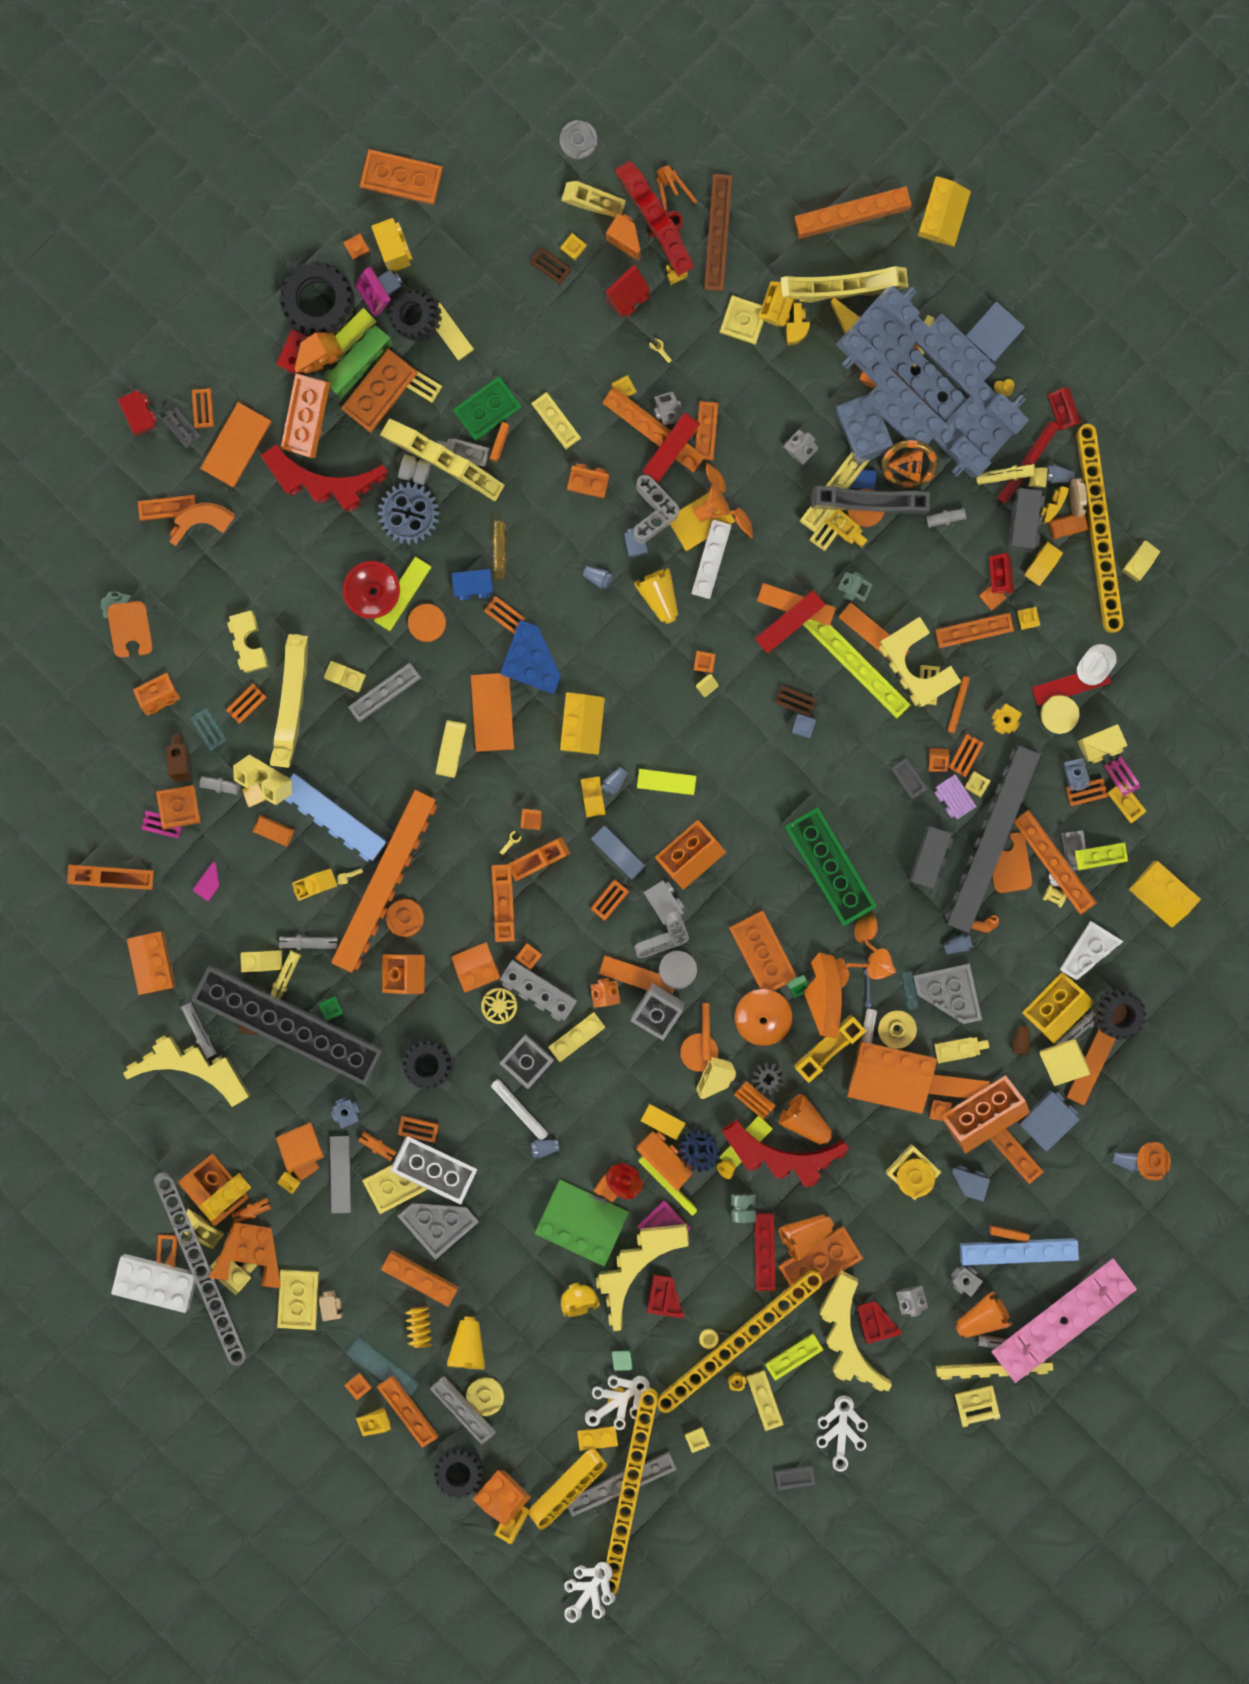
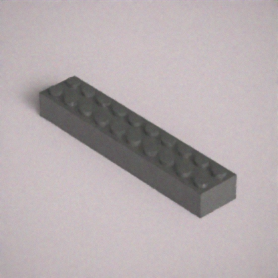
M212 965L207 967L191 1000L363 1085H366L383 1050Z

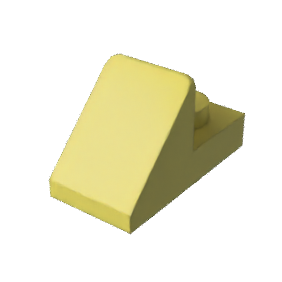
M330 661L324 679L358 693L366 678L365 674Z

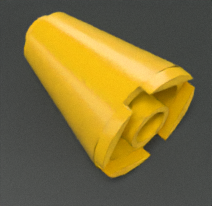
M669 568L665 571L661 569L645 576V581L643 582L637 580L634 583L636 589L661 622L665 621L666 624L675 621L678 609Z
M464 1317V1320H460L447 1360V1367L485 1369L480 1324L478 1321H475V1317Z

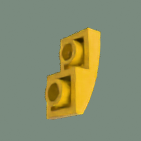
M1059 487L1054 491L1052 496L1054 504H1045V507L1040 511L1042 524L1048 523L1058 513L1066 499L1069 488Z
M1047 541L1036 555V559L1024 572V576L1040 586L1054 568L1063 552Z
M649 1104L641 1119V1122L675 1140L679 1138L686 1124Z

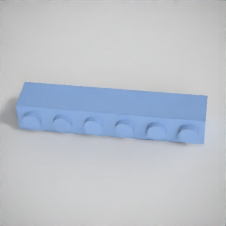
M293 774L290 778L292 780V795L284 800L290 804L292 802L299 806L297 809L306 816L308 813L313 816L314 819L312 821L320 827L323 825L330 829L328 833L335 838L340 836L345 840L343 844L351 850L356 848L360 851L359 856L367 862L369 859L374 861L388 842L297 774Z
M1075 1238L1029 1240V1242L960 1243V1260L962 1265L1079 1260L1078 1241Z

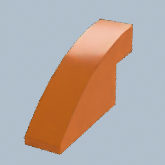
M68 865L67 884L152 890L154 871Z
M818 953L811 962L816 978L805 989L804 994L820 1036L836 1039L839 1032L842 1006L840 975L835 957Z

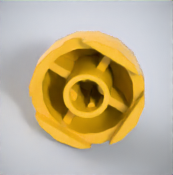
M580 1283L569 1285V1289L561 1297V1310L564 1317L566 1315L568 1317L588 1313L590 1307H593L594 1310L600 1306L596 1292L589 1286H580Z

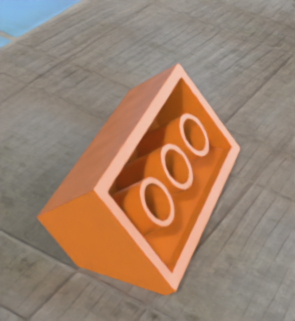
M1005 1075L947 1111L941 1117L955 1141L966 1154L1030 1114L1024 1098Z

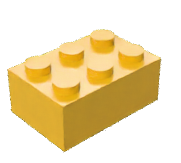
M391 218L372 225L371 227L388 271L391 270L393 273L411 266L409 260L413 258L399 222L395 223L394 219Z

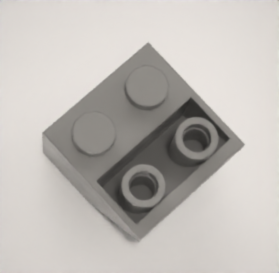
M662 880L646 890L644 894L665 925L664 917L673 912H679L682 915V909L685 907L679 898L675 900L673 897L674 889L669 881L665 883Z

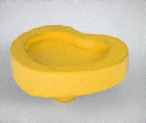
M1006 379L1004 382L997 381L994 384V390L997 395L1003 394L1008 398L1014 390V382L1011 379Z
M724 1160L718 1163L717 1169L721 1176L730 1179L736 1166L732 1162Z

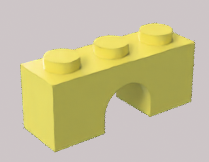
M247 611L229 616L228 627L230 633H234L235 636L233 646L235 651H239L240 658L238 659L240 670L244 669L245 673H250L268 668L264 649H250L246 643L247 636L259 630L254 612Z
M251 755L233 765L234 781L247 789L255 784H261L262 797L274 805L279 804L292 795V780Z

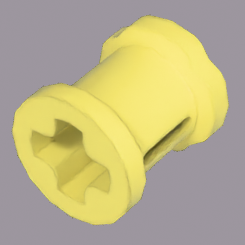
M1050 884L1043 900L1052 901L1061 908L1067 896L1064 892L1053 888V885Z

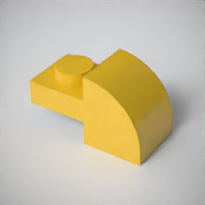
M801 303L793 304L794 323L786 324L787 345L800 343L808 333L810 322H802V320H806V313Z

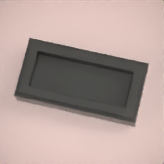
M907 757L890 768L912 800L928 790Z
M813 1465L775 1470L778 1491L816 1485Z

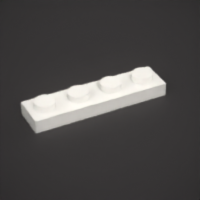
M712 520L691 594L710 599L732 525Z

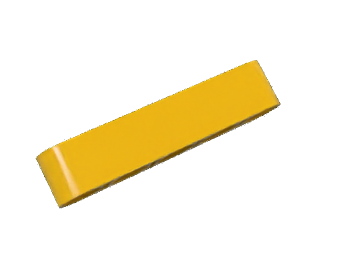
M590 1449L585 1452L529 1509L528 1515L539 1529L547 1528L605 1470L607 1463L596 1449Z

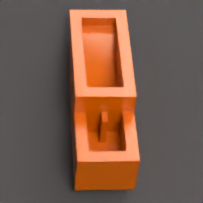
M563 837L509 863L511 864V872L515 882L571 854Z

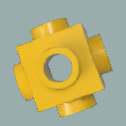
M1004 704L1000 710L997 708L991 717L994 720L992 722L995 726L994 730L1003 735L1004 733L1009 734L1011 731L1015 732L1020 725L1018 720L1022 713L1008 704ZM1004 717L1008 719L1007 724L1004 722Z

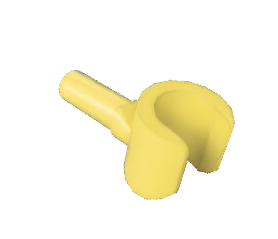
M655 338L658 342L657 346L655 347L652 343H649V347L658 351L670 363L672 360L664 351L663 342Z
M513 831V832L510 834V837H509L510 840L507 842V844H506V845L503 847V849L500 851V853H501L502 855H504L505 852H506L514 843L516 844V843H518V842L521 840V836L519 837L518 840H513V839H512V835H513L516 831Z
M362 868L339 874L337 876L338 884H347L348 877L363 873Z

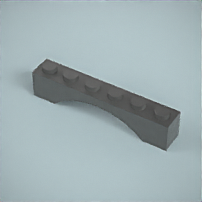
M816 486L812 489L811 508L925 514L930 511V492H878Z

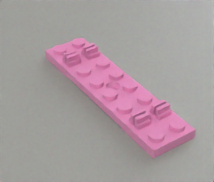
M1111 1259L991 1352L1014 1383H1016L1135 1292L1137 1288L1116 1261ZM1062 1317L1067 1318L1068 1321L1066 1324H1062L1060 1322V1319Z

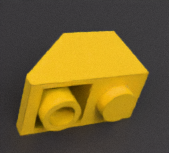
M331 868L292 883L298 901L337 887Z

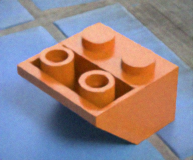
M314 333L302 341L295 371L304 372L305 374L313 372L315 374L322 371L324 365L332 364L339 360L338 357L343 354V351L334 333Z

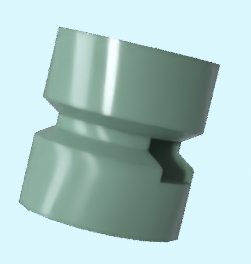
M731 1194V1205L734 1207L731 1211V1222H756V1210L753 1209L756 1205V1194Z

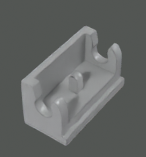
M1083 830L1061 833L1065 860L1073 871L1078 870L1075 851L1086 849Z

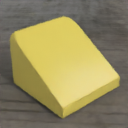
M709 674L696 685V688L703 697H706L719 685L714 677Z

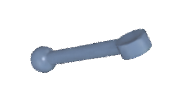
M865 969V1007L869 1009L872 1007L870 1002V977L868 976L867 969Z

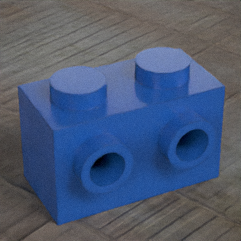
M490 569L452 573L454 596L459 598V601L470 600V596L478 595V598L490 597L489 594H494Z

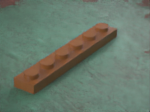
M713 174L704 290L723 292L732 175Z

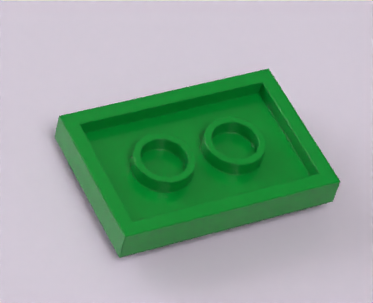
M498 376L454 408L453 411L476 442L520 410L522 406L500 376Z

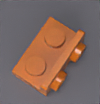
M583 464L572 466L567 490L604 499L610 477L606 470L595 468V471L587 469L588 466Z
M168 673L133 689L140 708L147 716L181 699Z

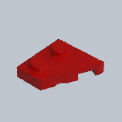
M653 1274L647 1313L684 1318L675 1283L671 1276Z
M875 1301L856 1306L866 1344L902 1334L901 1330L895 1326L889 1316L883 1312L882 1308Z

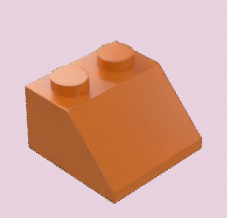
M617 214L606 232V241L639 261L641 253L633 219L626 214H623V216Z
M487 942L452 956L456 973L465 993L501 978Z
M382 954V993L424 994L425 955Z

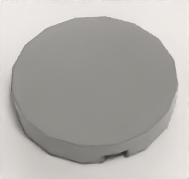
M574 120L565 125L560 134L562 151L573 159L589 157L597 147V134L593 126L581 120Z
M672 951L666 954L660 962L659 976L665 985L670 988L684 989L696 978L697 964L693 957L686 952Z

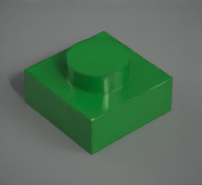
M804 975L796 977L787 983L794 998L804 994L805 989L809 986Z
M336 996L318 1004L326 1021L344 1013Z

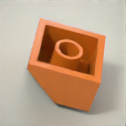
M497 1470L473 1500L487 1514L504 1526H507L529 1501L531 1496L506 1471Z

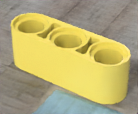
M447 720L436 769L437 775L455 778L466 724Z

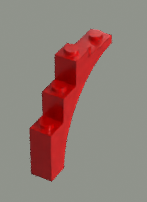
M631 161L615 169L614 172L621 186L631 197L648 223L675 274L679 277L694 268L674 222L666 215L658 197L651 191L644 175Z
M277 445L260 455L287 495L292 494L294 496L302 491V486H305L317 504L319 502L323 504L331 498V494H334L346 512L348 510L352 512L360 506L361 499L358 494L361 493L363 495L371 490V485L376 482L377 484L387 479L386 475L389 474L384 465H381L368 473L354 477L335 478L321 476L296 465Z
M737 1119L721 1129L748 1171L751 1169L752 1171L756 1170L762 1165L761 1162L765 1161L776 1179L779 1177L781 1179L785 1178L790 1174V1170L793 1169L805 1187L808 1185L811 1187L818 1183V1179L821 1176L817 1170L827 1168L832 1160L842 1158L847 1154L846 1151L849 1150L843 1140L829 1147L810 1152L799 1153L779 1150L758 1141L744 1129Z

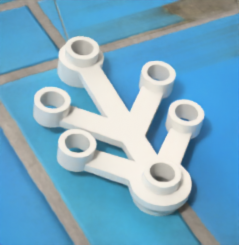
M615 1375L608 1378V1385L611 1388L618 1386L629 1388L625 1392L602 1389L600 1386L594 1387L592 1395L595 1399L605 1397L613 1400L599 1410L591 1409L585 1414L586 1423L589 1426H597L600 1423V1418L619 1406L617 1418L614 1420V1427L617 1430L624 1429L628 1399L634 1395L633 1407L630 1408L629 1412L630 1416L636 1419V1415H633L632 1411L638 1410L642 1392L650 1388L649 1381L644 1376H637L633 1380L618 1378ZM616 1379L617 1383L612 1385L610 1381ZM639 1383L644 1385L642 1389L637 1388ZM600 1390L601 1394L597 1396L594 1392ZM591 1416L597 1418L594 1422H591L589 1419ZM622 1421L623 1425L617 1426L616 1422Z
M846 1395L839 1396L835 1401V1408L826 1416H821L818 1419V1426L822 1429L828 1428L829 1422L838 1415L839 1423L824 1436L821 1435L816 1439L818 1447L825 1448L828 1442L838 1434L837 1456L833 1458L832 1464L834 1469L840 1472L848 1467V1461L845 1457L846 1435L853 1441L857 1450L863 1451L866 1448L865 1440L859 1438L847 1424V1415L856 1423L858 1431L864 1432L868 1428L867 1422L861 1419L853 1410V1400ZM842 1402L848 1403L846 1408L840 1406ZM823 1419L827 1421L825 1426L820 1424V1421ZM860 1422L865 1423V1427L862 1429L858 1427ZM825 1439L826 1443L824 1445H820L819 1440ZM859 1441L864 1443V1446L861 1448L857 1446ZM838 1459L844 1461L842 1465L836 1464Z
M606 1562L598 1563L595 1568H586L580 1565L574 1569V1575L577 1578L581 1579L584 1576H594L591 1582H576L574 1579L565 1582L564 1587L567 1592L585 1590L577 1603L565 1610V1618L571 1623L581 1618V1610L590 1597L592 1599L593 1617L599 1619L605 1615V1609L600 1605L598 1592L600 1583L603 1591L602 1602L605 1605H609L615 1601V1596L610 1592L609 1579L612 1577L610 1565Z

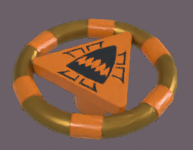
M906 440L894 444L886 451L882 459V472L886 479L902 488H916L928 483L934 477L938 468V459L934 450L927 444L917 440ZM900 449H919L916 451H906L902 454V457H899L889 462V460L896 453V451ZM924 451L931 461V467L924 477L920 479ZM889 467L914 481H902L896 478Z

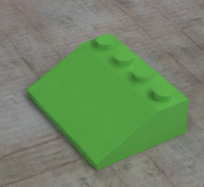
M560 1179L535 1234L605 1266L629 1211L606 1201L605 1205L588 1196L595 1195Z

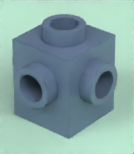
M344 1097L335 1101L336 1105L332 1107L334 1111L331 1114L334 1121L339 1122L341 1129L361 1120L358 1114L360 1112L359 1105L356 1101L353 1102L352 1098L347 1100ZM343 1110H348V1114H345Z

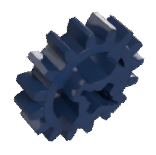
M697 1130L695 1133L690 1132L682 1138L683 1142L679 1144V1147L682 1149L678 1151V1154L683 1155L680 1161L687 1162L685 1167L690 1165L691 1171L697 1168L698 1172L701 1173L703 1170L707 1172L716 1165L715 1161L720 1158L716 1154L720 1152V1149L715 1148L718 1142H712L713 1136L708 1138L706 1131L701 1135L700 1130Z

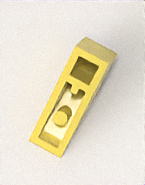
M578 181L566 182L562 201L614 218H616L617 214L622 215L626 202L624 199Z

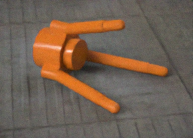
M670 165L664 166L656 172L658 175L656 181L659 185L665 212H668L663 183L665 186L670 185L674 194L678 195L673 183L676 180L693 203H697V200L678 177L676 171H672Z

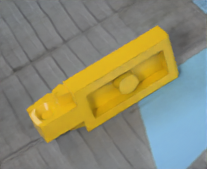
M834 510L835 512L830 519L826 518L824 520L826 525L830 526L833 531H836L846 542H849L851 545L855 542L862 548L866 544L867 539L861 535L863 531L860 529V526L841 510ZM839 514L840 518L836 519L834 525L832 521L836 517V515ZM843 519H845L846 523L840 530L838 526H841L843 524Z

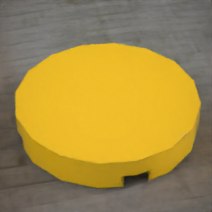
M910 1159L899 1167L897 1183L904 1194L911 1197H922L932 1190L935 1183V1173L928 1162L922 1159Z

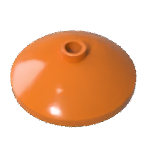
M753 990L744 995L737 1004L735 1010L736 1028L740 1035L752 1044L760 1046L775 1044L786 1036L791 1027L792 1011L790 1005L780 993L774 990ZM765 1017L767 1021L762 1023L760 1018Z

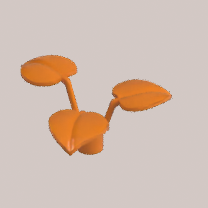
M706 463V473L713 486L710 489L709 499L694 509L697 519L700 522H704L711 517L715 519L721 516L734 515L740 528L750 539H753L752 524L748 515L741 508H737L736 511L729 510V505L722 492H726L725 480L714 466Z
M872 910L865 913L858 920L854 929V935L858 942L862 943L865 941V944L874 953L868 958L869 964L847 963L845 965L844 959H836L841 988L848 982L849 970L847 968L868 967V976L874 980L883 979L896 973L889 951L884 948L876 949L869 942V940H873L876 937L878 930L876 916Z

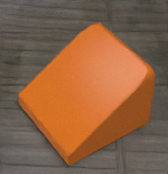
M930 748L929 772H948L949 749Z
M314 1161L294 1170V1173L302 1181L318 1170L319 1166Z

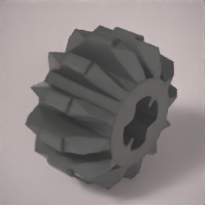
M765 1062L764 1070L758 1065L757 1068L761 1072H753V1075L758 1078L752 1079V1082H759L755 1086L756 1090L763 1087L761 1094H765L766 1089H768L769 1095H772V1088L779 1092L776 1085H784L778 1079H783L785 1076L782 1074L777 1075L782 1069L778 1068L774 1071L775 1063H772L769 1069L768 1063ZM766 1074L774 1077L769 1084L763 1081V1078H766Z

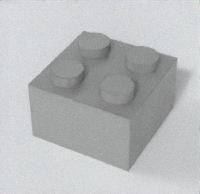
M652 983L633 1012L631 1022L664 1041L683 1012L685 1002Z
M525 1034L499 1064L529 1089L554 1061V1058Z

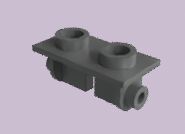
M177 407L173 410H168L165 413L166 416L162 418L186 449L201 437Z

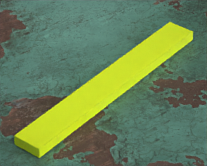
M810 619L803 624L896 719L910 706L831 625L827 626Z

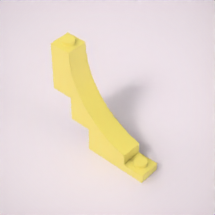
M390 418L380 434L391 443L424 459L495 502L505 486L469 460L454 454L444 446L429 440L416 430Z
M289 634L285 645L282 695L274 736V748L270 759L271 766L290 767L299 736L303 689L307 675L308 636Z

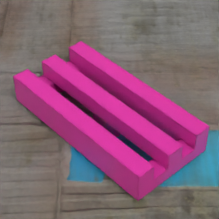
M1119 757L1116 762L1115 760L1112 761L1110 765H1104L1105 770L1123 797L1140 788L1139 782L1122 757ZM1120 765L1122 766V768L1124 769V771L1126 772L1134 786H1131V784L1119 768ZM1115 768V770L1127 786V790L1123 788V786L1113 773L1112 769Z
M150 811L145 812L142 830L180 838L182 826L170 828L177 830L176 834L147 827L148 823L162 826L161 822L149 819L150 816L160 818V814Z

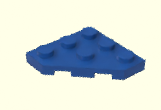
M519 620L500 675L554 694L561 676L539 627Z

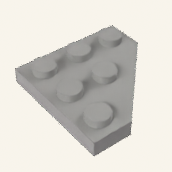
M969 963L913 976L918 996L963 1024L982 1020Z
M412 1203L398 1215L400 1220L435 1260L479 1222L466 1206Z

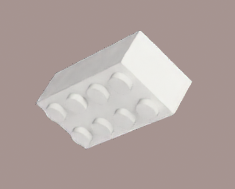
M406 1136L390 1171L461 1204L477 1169Z
M124 1254L120 1257L111 1294L186 1313L190 1308L196 1283L190 1270L171 1267V1265Z

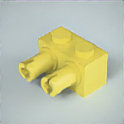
M215 1260L214 1263L209 1267V1268H210V1271H213V1270H214L215 1265H216V1260ZM231 1261L228 1281H219L234 1295H237L251 1279L249 1274L258 1265L244 1263L240 1267L236 1265L235 1261Z

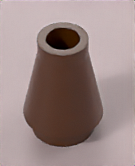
M1018 1026L1011 1047L1014 1054L1028 1055V1051H1030L1028 1027Z

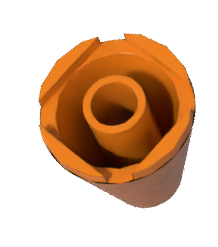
M799 1094L788 1103L790 1105L789 1109L782 1111L778 1121L779 1124L817 1144L828 1143L832 1137L831 1128L807 1096Z
M822 1214L784 1225L778 1229L783 1244H786L789 1248L787 1250L788 1253L797 1262L802 1260L833 1231L832 1227L834 1224L829 1216L826 1217Z
M994 1291L987 1294L957 1321L956 1330L960 1336L969 1338L1008 1328L1012 1325L1011 1322L1007 1321L1010 1316L1000 1298L996 1300L994 1297L996 1293Z

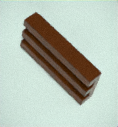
M542 247L539 248L530 261L531 265L560 286L572 271L571 268ZM542 253L563 268L565 272L563 273L543 259L540 254ZM539 260L541 263H543L552 271L561 276V278H557L555 275L550 273L548 270H546L544 267H542L535 261Z
M781 685L775 704L810 718L817 699ZM786 691L812 703L809 705L782 693ZM780 698L786 699L790 702L808 708L809 710L808 712H806L791 705H788L786 703H783L780 701Z

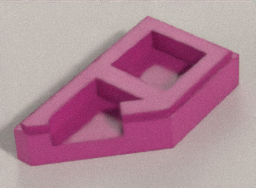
M213 862L193 889L195 893L206 901H210L220 887L217 863Z

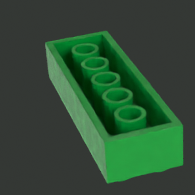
M818 807L784 826L842 926L849 924L877 907Z

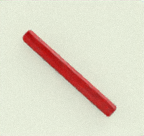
M1053 421L1048 423L1019 466L1036 463L1058 431L1059 425ZM1019 478L1018 481H1014V479L1009 480L998 496V499L1002 503L1007 504L1024 478Z

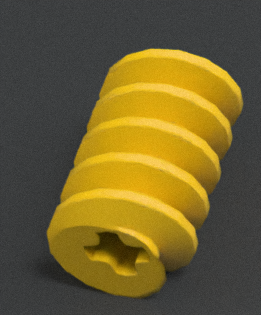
M428 1306L413 1307L405 1312V1314L411 1315V1318L406 1319V1322L412 1323L411 1326L406 1327L407 1330L412 1331L407 1337L413 1338V1341L408 1342V1345L415 1348L432 1346L431 1343H428L432 1337L427 1335L431 1332V1329L426 1327L430 1325V1321L426 1320L430 1313L424 1312L429 1309Z

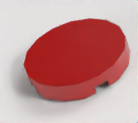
M624 1163L613 1165L606 1174L608 1187L618 1197L633 1199L637 1197L643 1188L642 1178H639L637 1170L630 1165Z

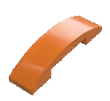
M511 864L492 865L495 942L515 941Z

